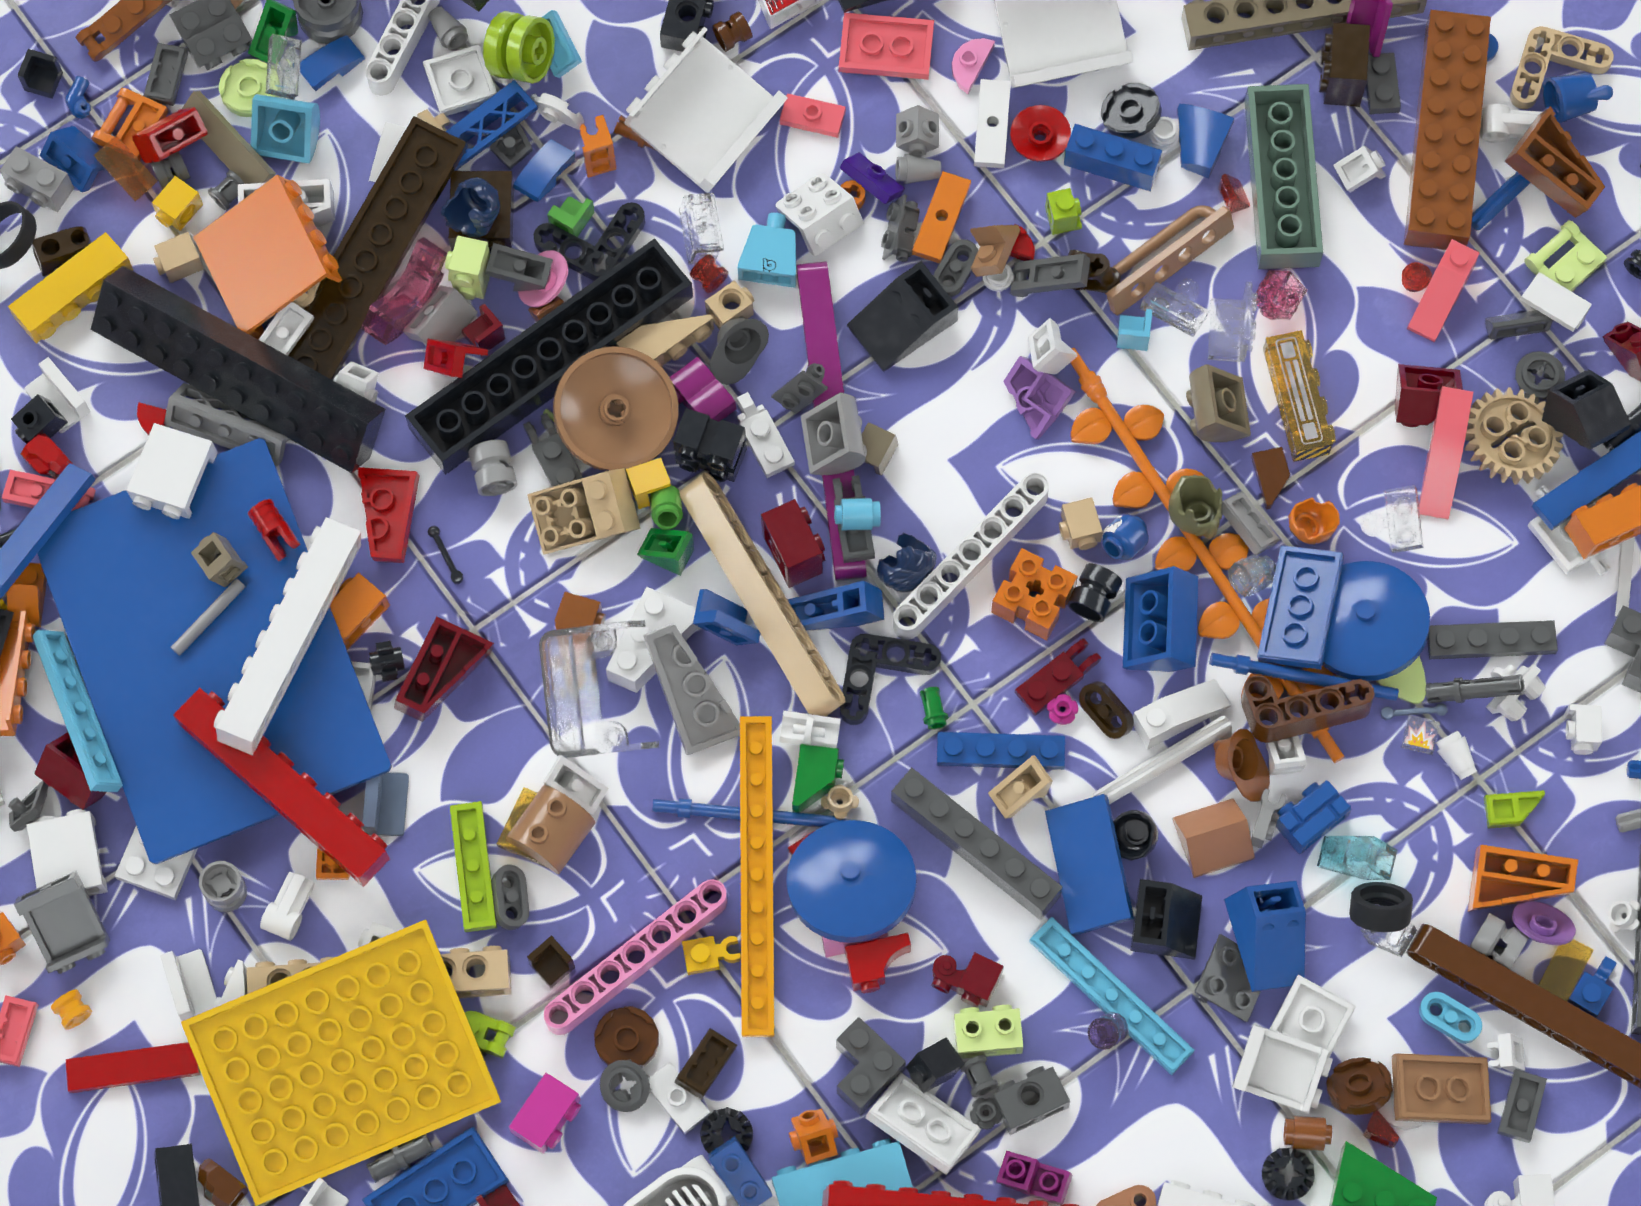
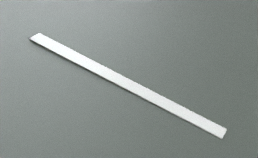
M1635 537L1622 542L1615 616L1618 615L1623 605L1629 608Z

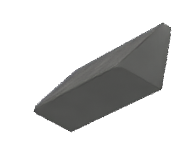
M1538 310L1485 318L1488 339L1491 340L1546 332L1550 329L1553 322L1551 318Z

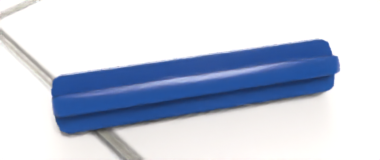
M1516 172L1472 213L1471 226L1477 231L1481 230L1522 192L1530 182Z

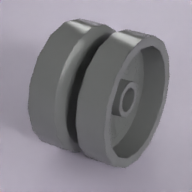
M293 0L300 28L307 37L318 43L329 44L346 35L351 37L362 23L363 9L360 0Z

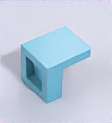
M1146 309L1145 317L1120 315L1117 348L1148 350L1152 309Z

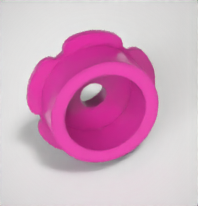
M1058 695L1057 698H1054L1047 704L1049 718L1054 723L1060 725L1072 723L1075 720V714L1078 713L1077 702L1072 701L1069 695ZM1060 707H1065L1066 710L1061 712Z

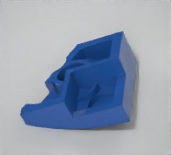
M1180 103L1177 108V115L1179 119L1181 168L1209 179L1234 123V118L1207 108Z

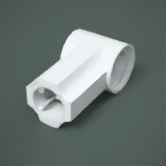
M1489 104L1483 108V139L1491 143L1505 142L1509 138L1521 139L1536 117L1542 112L1510 110L1504 104Z
M289 872L275 901L267 906L261 919L260 928L291 941L300 927L302 921L301 913L315 883L296 872Z

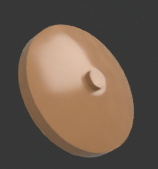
M617 346L599 348L577 359L563 374L556 388L553 401L554 422L563 444L580 461L603 471L625 468L626 471L628 468L652 461L670 442L676 429L679 414L676 390L665 370L648 355L631 348Z

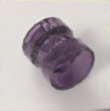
M1108 1012L1091 1022L1087 1032L1088 1039L1098 1049H1110L1126 1038L1128 1024L1120 1014Z

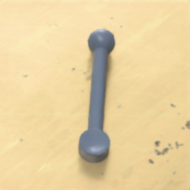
M1443 703L1438 704L1436 707L1398 710L1384 707L1381 711V717L1384 720H1391L1393 716L1437 713L1443 716L1448 712V708Z

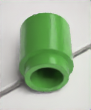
M672 485L655 491L650 495L652 520L662 529L675 528L683 517L680 491Z

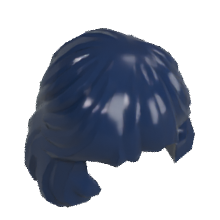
M476 177L463 181L458 185L455 196L451 200H447V203L442 207L441 215L445 217L446 226L473 238H480L488 234L500 211L498 192L489 182L482 178Z
M903 532L901 535H898L896 543L902 548L896 552L897 558L888 555L884 559H879L877 575L887 587L898 592H911L932 572L937 556L924 542Z

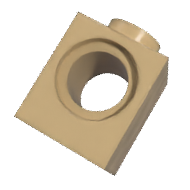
M734 280L705 300L706 313L713 317V322L720 329L722 325L731 319L741 316L748 319L754 315L753 302L755 300L745 286L741 288ZM730 302L739 304V307L734 310L726 309L724 306Z

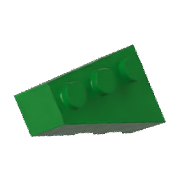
M1346 1141L1342 1146L1329 1206L1436 1205V1196Z

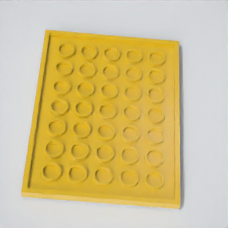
M426 919L181 1022L255 1206L314 1182L319 1177L328 1176L501 1102Z

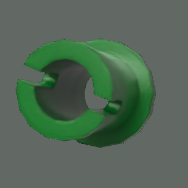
M928 687L924 691L921 690L919 693L926 716L923 719L924 724L928 725V729L931 730L945 727L947 725L946 720L949 717L943 710L939 687Z

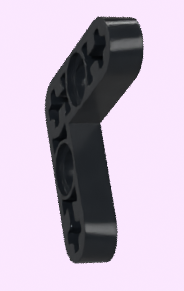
M637 203L623 204L595 246L551 223L541 224L535 229L533 234L534 243L537 250L541 253L548 250L557 251L556 243L561 245L558 252L565 257L568 267L595 281L622 262L645 225V213L643 208ZM633 213H636L637 221L631 220L626 232L623 229L627 223L625 215L631 216ZM549 234H552L554 242L548 240L544 244L541 236L547 237ZM620 236L624 239V244L618 249L610 248L607 245L610 237ZM569 247H579L582 250L581 256L577 259L568 258L565 252ZM605 252L608 255L605 260L606 270L600 269L596 272L594 264L600 265L602 263Z
M872 634L857 635L850 645L842 689L845 696V703L840 706L842 720L850 725H858L867 718L876 667L920 675H932L939 670L941 665L939 649L928 643ZM863 643H868L869 649L878 651V645H883L882 659H877V652L868 651L866 656L860 655V650L856 649V647L861 648ZM890 648H901L905 653L904 658L899 662L889 660L886 654ZM910 650H915L914 657L924 658L925 653H930L931 659L936 661H930L929 666H924L923 660L913 658V664H908ZM855 672H863L868 676L869 680L864 686L857 687L851 683V675ZM853 694L859 695L858 708L862 710L857 711L856 716H851L850 711L845 709L852 706Z

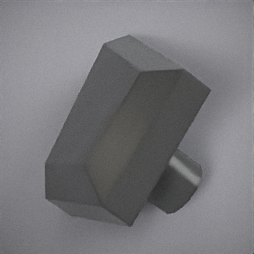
M520 123L489 147L490 151L510 170L533 151Z
M43 780L22 801L16 797L8 804V807L12 810L9 813V825L14 832L23 830L27 827L26 824H30L40 817L49 787Z

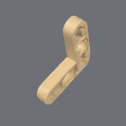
M1543 26L1535 27L1530 31L1510 92L1511 103L1519 109H1529L1534 106L1539 96L1549 61L1600 75L1607 72L1611 67L1614 58L1612 49L1605 44ZM1542 37L1544 38V44L1539 54L1534 51L1538 38ZM1567 44L1573 45L1577 48L1578 54L1572 57L1567 56L1562 52L1561 48ZM1584 49L1588 50L1585 60L1581 59ZM1597 54L1602 55L1601 64L1595 62ZM1527 62H1535L1540 66L1541 71L1531 74L1525 70L1524 65ZM1525 82L1531 83L1526 99L1521 97Z

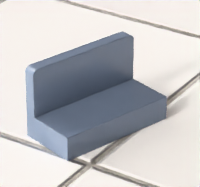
M387 772L366 781L362 823L364 824L363 830L368 835L373 833L383 836L404 835L409 775L407 773Z

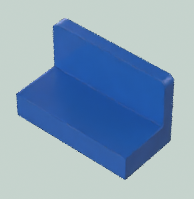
M75 126L50 132L39 155L47 163L68 173L72 184L81 193L90 190L99 171L112 168L115 163L111 157Z
M700 589L693 620L694 625L736 646L759 643L761 634L759 630L745 623L747 617L746 608L708 589Z

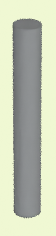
M236 578L170 648L180 656L240 594L245 585Z

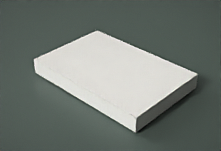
M903 1073L898 1075L865 1117L945 1175L949 1173L981 1131L979 1126L930 1092L923 1094L919 1086Z

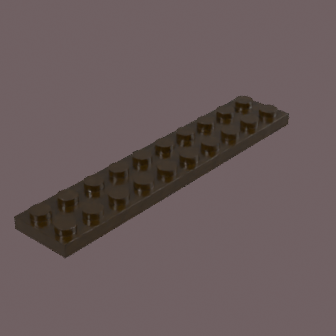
M413 116L333 255L338 262L339 268L337 270L342 281L338 283L327 277L321 280L312 303L302 308L313 315L314 320L289 353V357L334 380L468 148L467 142Z

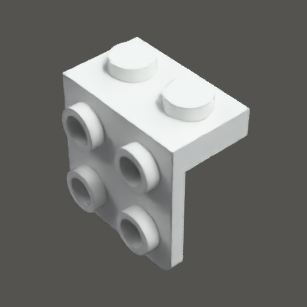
M825 173L810 178L808 182L793 192L786 194L776 203L777 210L800 230L808 251L813 256H817L864 224L853 196Z

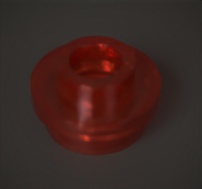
M1419 262L1410 263L1402 271V285L1410 292L1421 291L1429 285L1432 273L1424 264Z

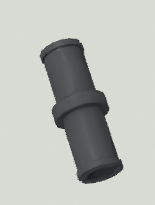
M424 1134L401 1147L391 1148L392 1151L366 1164L375 1183L401 1168L403 1171L408 1169V1164L430 1152H434V1149L428 1137Z

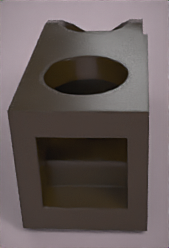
M82 226L72 227L34 239L32 243L33 254L42 276L54 272L55 268L63 265L92 242L86 228Z

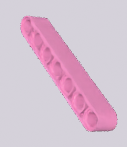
M714 879L701 883L549 1002L544 1010V1020L549 1031L556 1035H565L572 1031L680 946L682 941L689 939L722 913L727 906L725 886L720 881ZM710 891H715L721 894V899L711 904L704 900V896ZM685 911H691L696 915L693 922L686 924L682 923L678 918ZM659 931H666L671 935L667 942L661 944L656 943L653 937ZM633 951H641L645 954V958L642 962L634 964L628 961L629 954ZM608 971H615L620 975L619 979L612 984L602 981L603 975ZM582 991H590L594 994L591 1002L587 1004L579 1003L576 1001V998ZM557 1011H564L568 1014L567 1020L562 1024L551 1022L552 1015Z

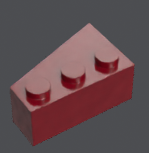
M436 616L395 699L394 709L423 722L492 652L494 643Z

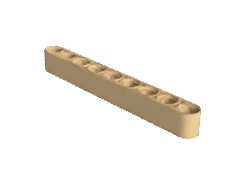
M706 472L701 473L680 490L682 502L806 711L813 715L828 716L845 703V696L719 484L710 474Z

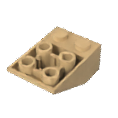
M625 468L605 471L527 494L543 555L641 529Z

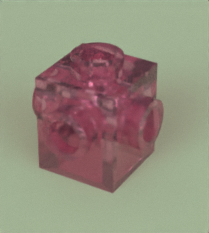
M1269 270L1259 284L1252 301L1260 308V313L1270 320H1290L1297 311L1307 289L1291 271Z

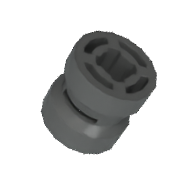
M179 151L170 154L167 159L151 163L162 190L174 176L182 181L191 178Z

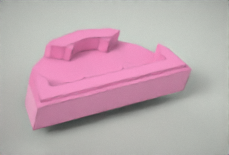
M985 38L972 39L961 45L955 52L952 61L953 77L957 82V86L965 93L969 94L995 46V41Z

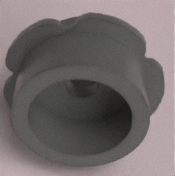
M979 1098L972 1104L973 1109L970 1111V1119L981 1129H991L1001 1121L1002 1115L993 1098ZM984 1110L989 1111L988 1116L983 1115Z

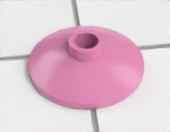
M548 250L538 254L539 256L553 259L545 289L518 291L519 297L524 304L530 307H541L551 302L560 293L567 279L568 264L565 257L559 252Z

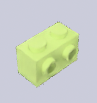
M457 235L453 251H448L445 261V269L449 271L448 281H451L452 287L465 299H484L490 276L485 275L490 257L488 242Z
M997 1005L992 1007L993 1011L980 1012L979 1008L970 1007L961 1009L959 1014H954L956 1051L961 1059L974 1058L979 1055L989 1057L1022 1054L1024 1046L1020 1008L1012 1009V1005Z

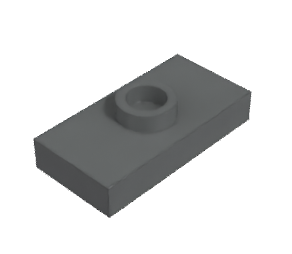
M157 43L144 97L160 104L175 105L189 53L187 48Z

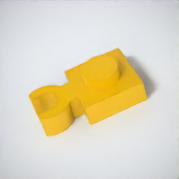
M714 936L682 941L688 975L720 970L718 960H725L728 963L739 962L741 960L740 953L729 954L726 951L728 946L738 944L737 937H726L721 944H715Z

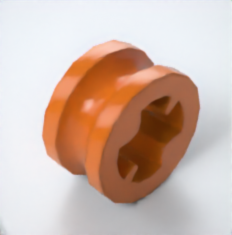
M854 180L841 184V187L849 194L852 191L857 192V197H854L858 210L862 208L865 203V188Z

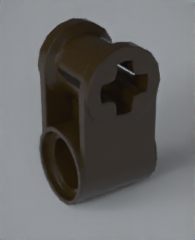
M1079 250L1069 251L1068 255L1085 254L1090 258L1087 287L1073 288V290L1107 293L1120 283V273L1115 268L1110 267V262L1105 255L1101 253H1086Z

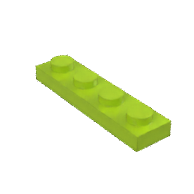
M482 801L450 805L464 931L466 933L497 928Z

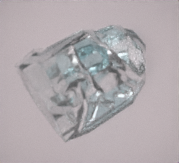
M1254 554L1247 558H1242L1235 562L1228 570L1229 581L1238 593L1244 597L1251 596L1265 589L1273 582L1276 564L1267 555L1258 556Z

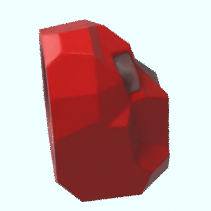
M44 433L34 437L24 446L20 453L34 471L41 475H50L54 479L59 477L69 463L72 464L61 449Z

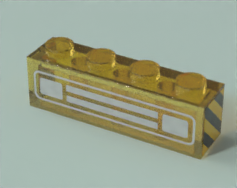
M1302 330L1266 337L1263 352L1293 462L1329 455L1333 443L1336 442L1333 426L1328 425L1325 415L1328 414L1326 399L1324 396L1320 397L1317 386H1320L1317 368L1312 369L1310 358H1312L1313 353L1310 341L1304 340Z

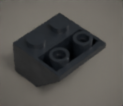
M1589 369L1548 390L1542 421L1589 450L1630 429L1631 423L1613 383Z
M1140 879L1130 951L1195 960L1202 895L1173 883Z

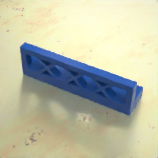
M515 80L445 131L465 142L478 135L477 145L466 149L454 171H457L538 110L535 102ZM521 101L527 105L519 113L507 112ZM499 117H502L501 127L497 130H484Z

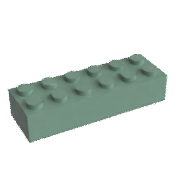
M1309 84L1248 86L1245 97V115L1258 269L1319 267L1323 255Z

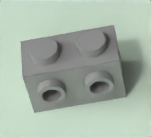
M17 146L0 169V173L5 181L4 185L9 190L17 194L22 193L37 205L44 208L48 207L57 213L74 189L68 173Z

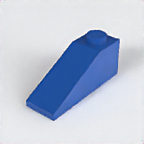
M866 581L787 599L806 631L856 627L885 620L882 590Z

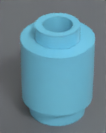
M871 498L841 499L840 505H835L834 507L835 524H841L842 531L872 530L873 527H880V502L872 501Z

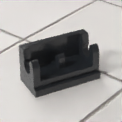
M192 1144L155 1148L154 1161L160 1206H200Z

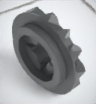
M1536 351L1525 355L1518 362L1515 370V380L1519 385V389H1523L1529 397L1535 394V397L1544 400L1547 398L1549 389L1565 381V371L1563 365L1555 356L1547 352ZM1543 366L1545 367L1543 370V377L1547 378L1548 380L1542 379L1541 382L1538 383V385H1536V381H1534L1535 376L1531 373L1536 374L1538 370H1540Z
M631 1059L617 1060L608 1065L601 1075V1095L605 1102L617 1111H635L647 1102L646 1100L652 1090L649 1083L650 1076L643 1070V1065H638L632 1062ZM622 1076L625 1077L626 1081H636V1084L630 1088L629 1094L626 1089L615 1090L623 1082Z

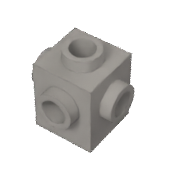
M920 105L897 113L896 147L908 152L910 155L919 157L939 148V114Z

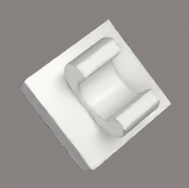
M1511 1033L1498 1035L1499 1042L1493 1041L1487 1044L1488 1049L1499 1050L1500 1055L1497 1060L1488 1061V1065L1498 1069L1503 1068L1510 1072H1513L1515 1069L1525 1071L1522 1038Z

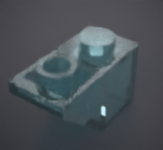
M1324 836L1317 866L1321 869L1363 880H1391L1397 849L1375 836Z

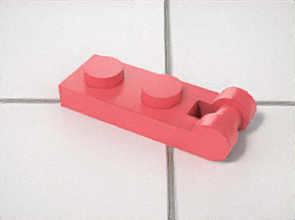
M10 469L2 500L5 503L34 508L56 479ZM90 487L71 511L89 505V501L94 499L96 490Z

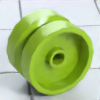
M509 11L498 13L491 20L483 43V58L489 73L495 77L509 80L515 79L531 84L541 81L547 74L554 55L555 37L549 21L542 17L524 16Z

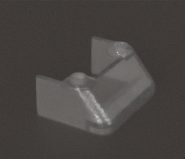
M645 620L620 621L551 630L541 637L539 652L549 741L555 755L572 758L659 748V741L629 744L627 730L621 723L617 721L602 722L595 660L608 657L614 653L617 647V630L646 627Z

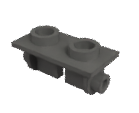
M905 194L895 202H892L888 207L886 219L889 220L888 229L885 231L881 241V247L884 248L883 260L894 254L898 261L906 262L908 257L912 256L915 235L906 233L905 229L912 232L916 231L920 209L917 208L918 204L916 202H906L907 195Z
M816 363L809 365L806 372L802 370L772 394L771 398L779 402L784 408L797 414L827 390L828 387L822 383L825 373L824 367Z

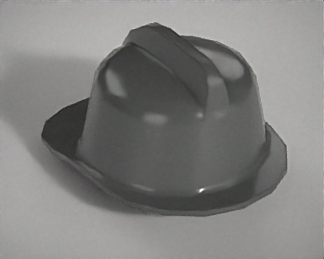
M741 316L731 319L721 326L717 336L718 345L710 359V371L721 384H734L743 379L751 370L768 343L769 332L766 325L759 320L746 319Z

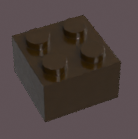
M1333 22L1331 34L1325 33L1324 47H1322L1320 65H1323V70L1319 81V92L1324 93V104L1360 107L1367 83L1370 25Z

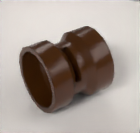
M739 11L731 15L728 21H719L712 25L715 38L725 52L734 48L737 42H745L753 38L749 24Z

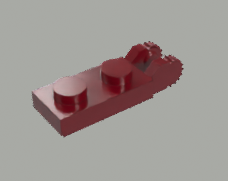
M1085 638L1072 645L1066 653L1063 651L1015 689V694L1034 716L1047 708V704L1051 700L1057 698L1060 694L1066 693L1081 681L1084 675L1102 659L1098 653L1090 655L1079 667L1074 664L1072 659L1081 654L1089 644Z

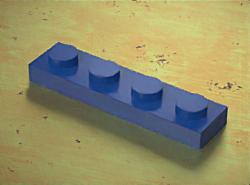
M938 732L937 766L1018 768L1027 759L1035 755L1044 769L1064 770L1065 736Z

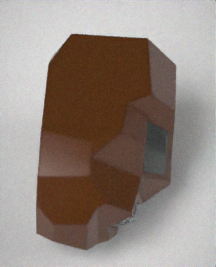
M208 1158L199 1166L197 1180L204 1187V1198L213 1205L238 1206L245 1198L249 1190L247 1186L216 1162Z

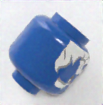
M1130 514L1119 515L1102 533V545L1105 552L1110 557L1121 560L1132 559L1147 545L1149 539L1145 522L1141 518Z

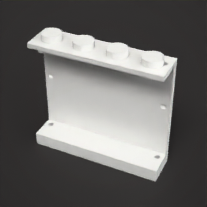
M994 0L1012 88L1134 62L1132 51H1127L1117 0Z
M704 27L698 35L693 31L682 44L686 49L680 56L674 53L663 66L667 71L661 78L655 75L644 88L648 92L642 100L638 97L633 100L626 109L629 116L624 123L706 193H709L788 97L779 90L772 96L703 37L708 30Z

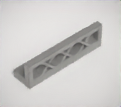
M183 383L168 399L165 425L210 440L229 449L262 438L268 446L275 466L282 462L285 445L289 440L285 435L266 427L186 383ZM187 395V396L192 397V398H195V399H189V398H186L185 396Z

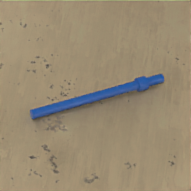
M1211 653L1209 665L1233 669V672L1236 674L1247 675L1248 673L1320 687H1329L1352 681L1351 679L1253 661L1249 656L1239 654L1236 657ZM1370 683L1374 688V697L1393 701L1397 700L1398 688Z
M679 798V801L653 799L652 812L678 814L677 817L691 818V815L740 820V807L692 803V799ZM773 810V823L823 827L834 822L845 821V819L838 820L831 815Z

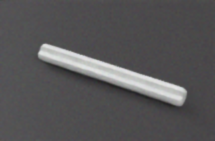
M1226 716L1217 718L1095 791L1093 797L1105 794L1108 796L1109 804L1115 802L1232 731L1230 721Z

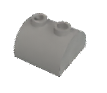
M839 393L801 415L810 474H839L853 470L865 462L867 449L862 440V419L858 415L854 396Z

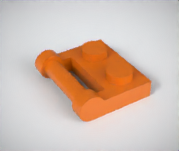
M122 87L116 95L118 100L100 130H95L91 139L102 147L111 148L140 162L141 156L132 140V136L164 119L169 111L166 106ZM128 105H134L116 137L112 136L113 130Z

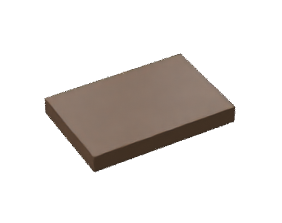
M1395 1053L1391 1056L1395 1121L1483 1125L1492 1123L1488 1059L1486 1057Z

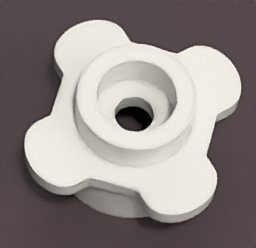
M1623 900L1614 902L1608 910V919L1611 922L1609 924L1610 930L1614 933H1619L1624 929H1629L1630 931L1637 930L1640 926V921L1638 920L1639 902L1636 900H1631L1629 903Z

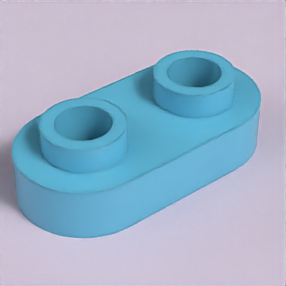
M1429 993L1420 1003L1419 1014L1422 1020L1459 1043H1471L1481 1033L1482 1021L1479 1015L1444 993ZM1430 1007H1439L1441 1014L1438 1016L1433 1015L1430 1012ZM1466 1023L1469 1026V1032L1464 1033L1460 1031L1458 1024Z

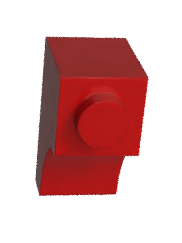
M908 933L845 947V958L853 991L861 990V993H871L879 990L880 985L885 984V972L890 964L898 957L911 952V942Z

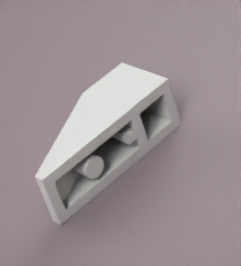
M1212 679L1160 698L1135 711L1133 726L1148 750L1224 711L1231 705L1216 679Z

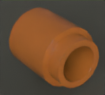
M1293 1116V1119L1285 1118L1284 1145H1291L1292 1149L1324 1151L1325 1144L1331 1145L1332 1125H1326V1118Z

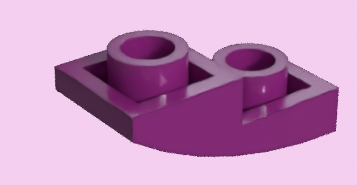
M1006 1150L996 1182L1021 1193L1061 1206L1064 1203L1073 1175L1069 1171L1039 1163L1037 1159Z

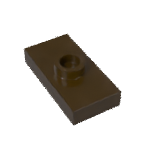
M709 1028L676 1077L674 1083L702 1100L736 1050L737 1044Z

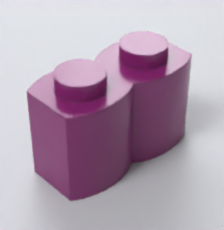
M698 357L670 377L676 390L678 405L683 403L688 409L709 415L710 419L719 422L737 409L733 397Z

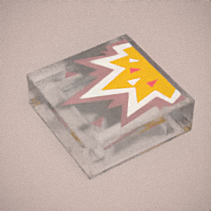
M1409 715L1401 748L1433 755L1440 722Z

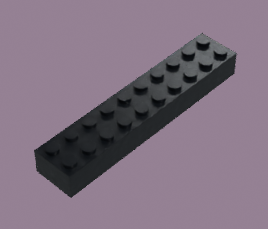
M654 238L465 372L462 378H457L406 414L405 417L409 430L446 475L470 458L468 452L470 448L485 441L495 440L551 400L555 395L556 388L563 374L581 356L599 348L617 346L616 343L639 326L660 322L692 299V282Z
M124 266L103 279L90 330L266 427L285 435L286 438L350 473L356 471L370 459L386 410L385 408Z

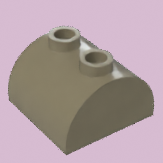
M1208 364L1193 370L1189 375L1190 390L1186 392V399L1194 410L1195 418L1190 421L1193 434L1207 442H1228L1251 436L1243 378Z

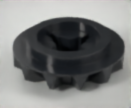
M726 1107L714 1110L704 1119L700 1137L702 1145L708 1153L724 1144L722 1136L712 1132L722 1131L726 1121H729L731 1131L741 1133L736 1134V1138L745 1152L749 1149L753 1139V1129L750 1120L741 1111Z
M1292 1147L1279 1148L1268 1155L1262 1167V1180L1266 1189L1273 1196L1282 1200L1291 1201L1303 1197L1309 1192L1315 1179L1314 1164L1311 1163L1306 1153L1292 1149ZM1289 1161H1292V1170L1302 1176L1292 1177L1288 1187H1286L1285 1176L1277 1171L1280 1169L1284 1170Z

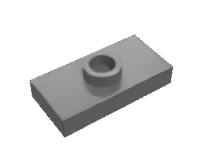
M1243 491L1222 501V514L1255 556L1273 547L1280 540Z

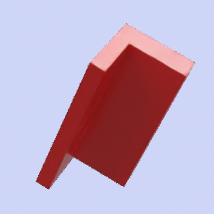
M428 338L423 369L450 377L462 378L465 354L488 356V349L461 342Z

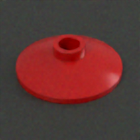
M1034 105L1025 108L1016 115L1010 129L1011 142L1016 151L1023 157L1037 162L1050 161L1059 157L1066 150L1071 136V128L1067 118L1056 108L1047 105ZM1043 135L1046 139L1038 141L1035 139V136Z

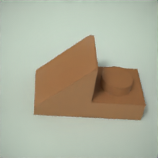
M992 225L971 228L970 232L980 246L971 266L975 276L1002 274L1020 232L1019 226Z

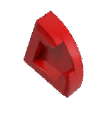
M1019 226L1020 232L1010 256L1022 261L1034 260V244L1027 231Z
M138 402L137 418L148 436L154 423L165 426L166 409Z

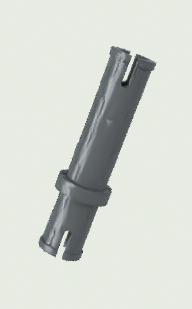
M1522 674L1473 680H1463L1460 677L1448 682L1427 683L1425 688L1426 699H1428L1427 702L1429 704L1443 701L1464 703L1465 700L1475 698L1523 695L1525 691L1524 679H1522Z

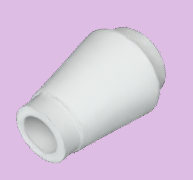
M1459 731L1436 742L1439 748L1437 752L1454 773L1458 775L1460 780L1477 772L1466 737H1462Z

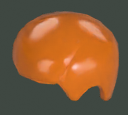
M1313 497L1295 504L1288 515L1289 528L1292 534L1300 541L1311 545L1329 540L1340 524V515L1334 504L1330 501L1319 503Z

